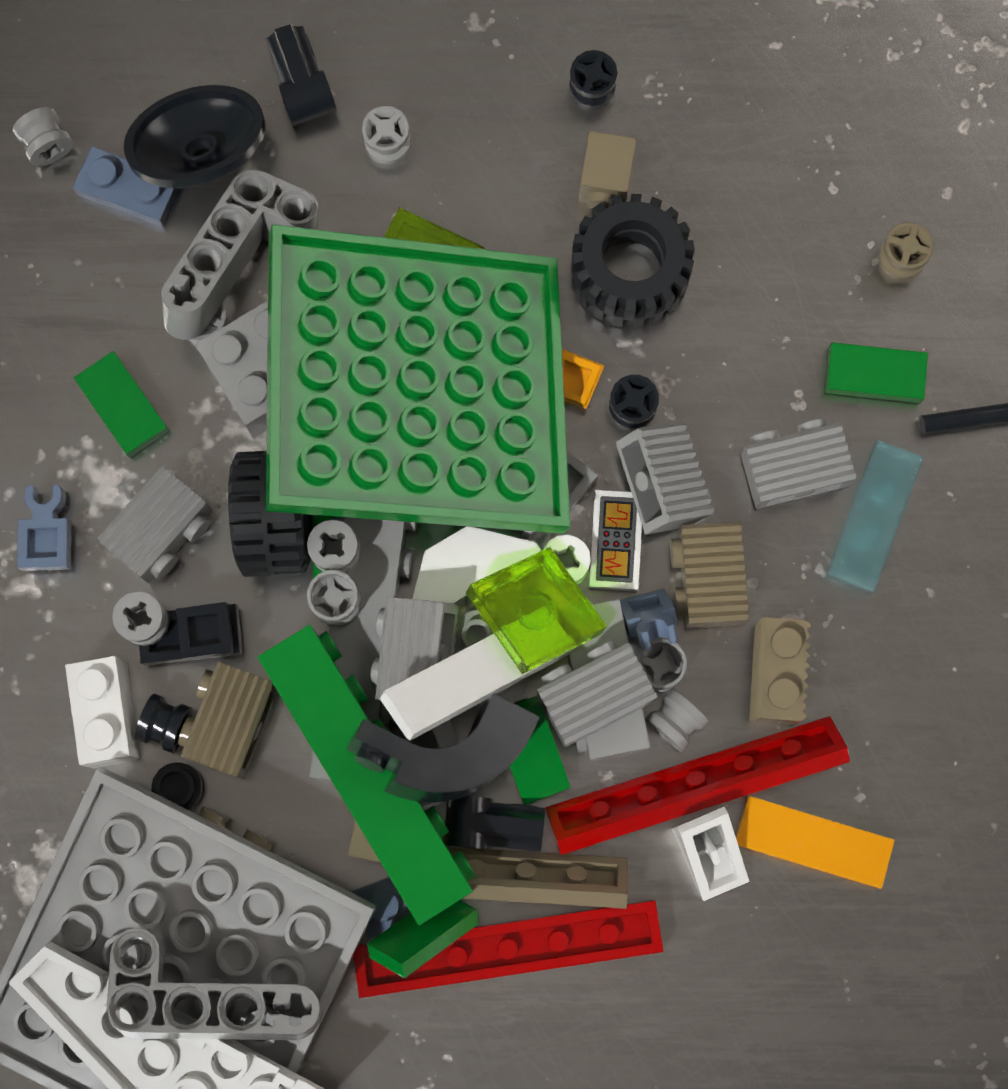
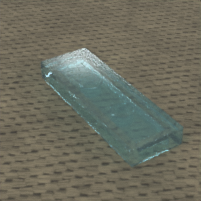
M880 440L875 442L825 577L869 594L875 592L924 457Z

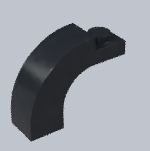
M493 693L481 706L466 739L454 746L441 749L423 748L363 719L355 730L346 750L356 754L355 760L367 769L383 773L385 769L392 772L384 792L418 802L451 801L480 790L506 770L526 747L540 717Z

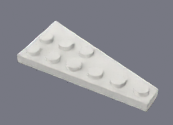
M53 942L45 945L8 982L109 1089H325L233 1039H141L124 1036L112 1025L107 1015L109 973ZM139 997L130 998L125 1001L120 1010L121 1021L126 1024H136L142 1021L147 1015L148 1002ZM175 1008L174 1020L179 1024L189 1025L197 1021Z

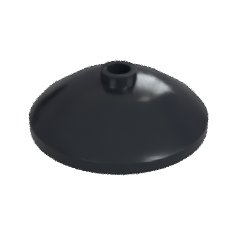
M225 85L192 87L168 95L144 110L127 131L124 140V154L129 167L135 175L150 184L173 189L200 187L219 181L241 168L261 144L265 134L266 122L257 100L241 89Z

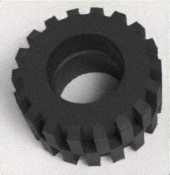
M631 194L629 202H623L621 195L611 197L608 208L602 203L592 208V218L585 216L579 224V233L575 234L571 260L572 284L575 291H580V302L585 308L592 305L594 307V316L602 321L606 315L613 317L612 325L622 327L623 320H632V328L643 327L644 319L650 318L651 322L655 323L662 320L665 310L671 313L677 307L679 298L683 297L686 292L694 260H692L695 251L694 241L688 240L690 229L687 223H677L679 213L673 207H670L666 212L660 209L662 203L660 199L652 197L650 204L641 202L642 194ZM638 243L647 247L655 254L659 261L660 269L647 279L628 281L614 275L607 268L603 257L611 248L618 244Z
M266 451L237 452L229 471L228 512L233 555L242 576L305 574L311 561V557L308 554L307 541L312 531V515L266 511Z

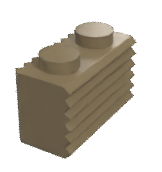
M741 521L681 525L678 531V538L670 539L672 568H681L682 587L674 588V607L676 617H685L686 629L742 626L749 621Z
M761 617L755 624L749 722L794 726L807 717L803 710L808 706L803 700L808 697L804 692L808 687L804 680L809 677L805 670L810 666L805 661L810 657L806 650L811 646L806 641L811 637L807 630L812 625L808 620Z
M217 662L214 672L207 669L197 689L196 697L202 699V703L196 718L189 716L185 720L179 734L178 745L184 746L181 757L243 779L264 728L268 713L271 710L275 695L278 692L272 681L222 662Z

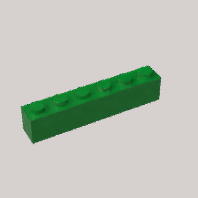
M309 624L260 654L257 658L403 901L420 926L474 892L469 882L477 876L462 851L460 850L452 855L441 838L449 833V830L434 806L424 810L418 801L403 799L384 792L392 772L385 769L383 773L367 769L355 760L356 754L346 750L355 730L363 719L386 731L388 730L380 717L371 722L361 705L369 699L354 674L344 678L338 669L335 661L343 656L329 633L325 631L318 635Z

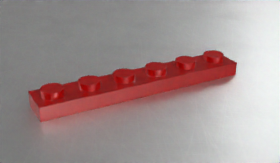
M828 716L545 808L560 854L563 855L849 763V752L832 718Z
M656 900L627 904L626 909L606 907L474 927L406 978L372 960L369 957L367 944L358 945L353 958L359 998L661 953L664 950Z

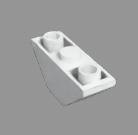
M466 526L425 550L412 599L451 603L458 605V607L467 603L470 609L475 608L493 597L495 592L492 588L509 578L512 584L534 573L538 569L535 562L541 559V549L533 541Z

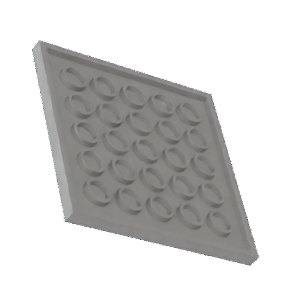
M104 767L98 768L88 785L0 973V1064L48 1089H109L8 982L50 942L109 973L110 953L115 939L127 929L141 928L146 929L155 936L163 951V983L297 984L312 990L319 1000L320 1019L317 1028L311 1035L299 1040L233 1039L297 1073L377 905ZM141 943L131 946L125 953L124 965L131 969H139L147 965L152 955L151 947ZM186 998L180 1001L175 1008L198 1020L202 1015L203 1004L195 998ZM274 998L264 999L267 1011L265 1026H274L272 1014H285L289 1016L290 1025L294 1026L301 1024L302 1016L311 1015V1011L303 1009L301 1000H292L291 1008L288 1010H274ZM238 999L228 1008V1020L235 1025H247L256 1017L258 1008L249 999Z

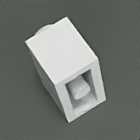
M116 656L66 664L65 669L79 765L98 768L142 760L139 741L135 739L137 725L128 663Z

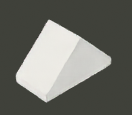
M725 807L718 808L671 828L703 901L749 882L729 814Z

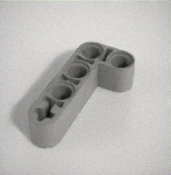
M254 169L239 173L233 179L163 285L161 299L163 322L166 331L174 338L182 340L196 338L205 331L262 240L269 242V232L272 224L318 230L319 207L314 195L307 190L263 171Z
M141 928L127 929L119 934L113 942L110 953L107 1015L112 1025L126 1037L141 1039L299 1040L311 1035L318 1026L320 1019L319 1000L315 993L306 986L297 984L163 983V951L152 933ZM141 943L151 947L152 955L147 965L139 969H131L124 965L125 953L131 946ZM134 997L145 999L148 1002V1011L142 1021L136 1024H126L121 1021L120 1010L125 1001ZM195 998L203 1004L200 1018L189 1025L176 1022L174 1020V1010L177 1004L183 999ZM274 998V1010H288L291 1008L292 1000H301L303 1009L311 1011V1015L302 1016L301 1024L294 1026L290 1025L289 1016L285 1014H272L274 1026H265L267 1011L264 999ZM238 999H249L258 1008L253 1021L242 1026L230 1022L227 1017L230 1005Z

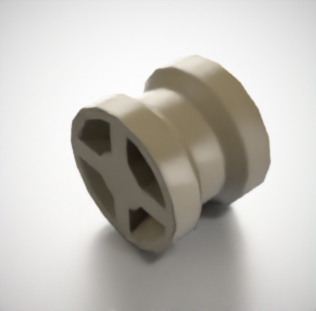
M905 222L891 229L879 250L878 259L881 268L887 275L898 280H907L921 273L933 253L934 242L931 234L925 227L917 223ZM897 249H899V251L901 252L902 256H900V255L898 254Z

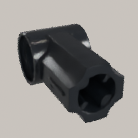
M289 24L275 29L265 40L281 82L278 87L292 126L337 111L327 78L323 70L319 71L304 27Z
M469 795L447 801L445 825L449 833L443 836V841L447 846L488 850V846L541 851L545 808L513 803H494L491 798Z

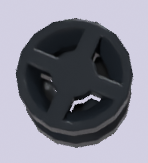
M590 50L578 55L573 61L570 70L569 89L571 97L576 104L583 108L594 110L610 103L615 94L618 74L616 63L611 56L602 51ZM600 82L601 85L592 88L593 84Z
M628 375L615 383L609 400V413L612 420L619 427L626 430L647 427L653 421L659 404V393L655 384L649 378L642 375ZM628 408L637 409L639 413H637L636 411H631Z
M153 693L146 702L138 720L135 739L146 744L151 741L161 743L163 750L175 754L181 746L178 745L180 731L185 720L189 716L192 717L193 708L184 704L177 706L167 704L165 697Z

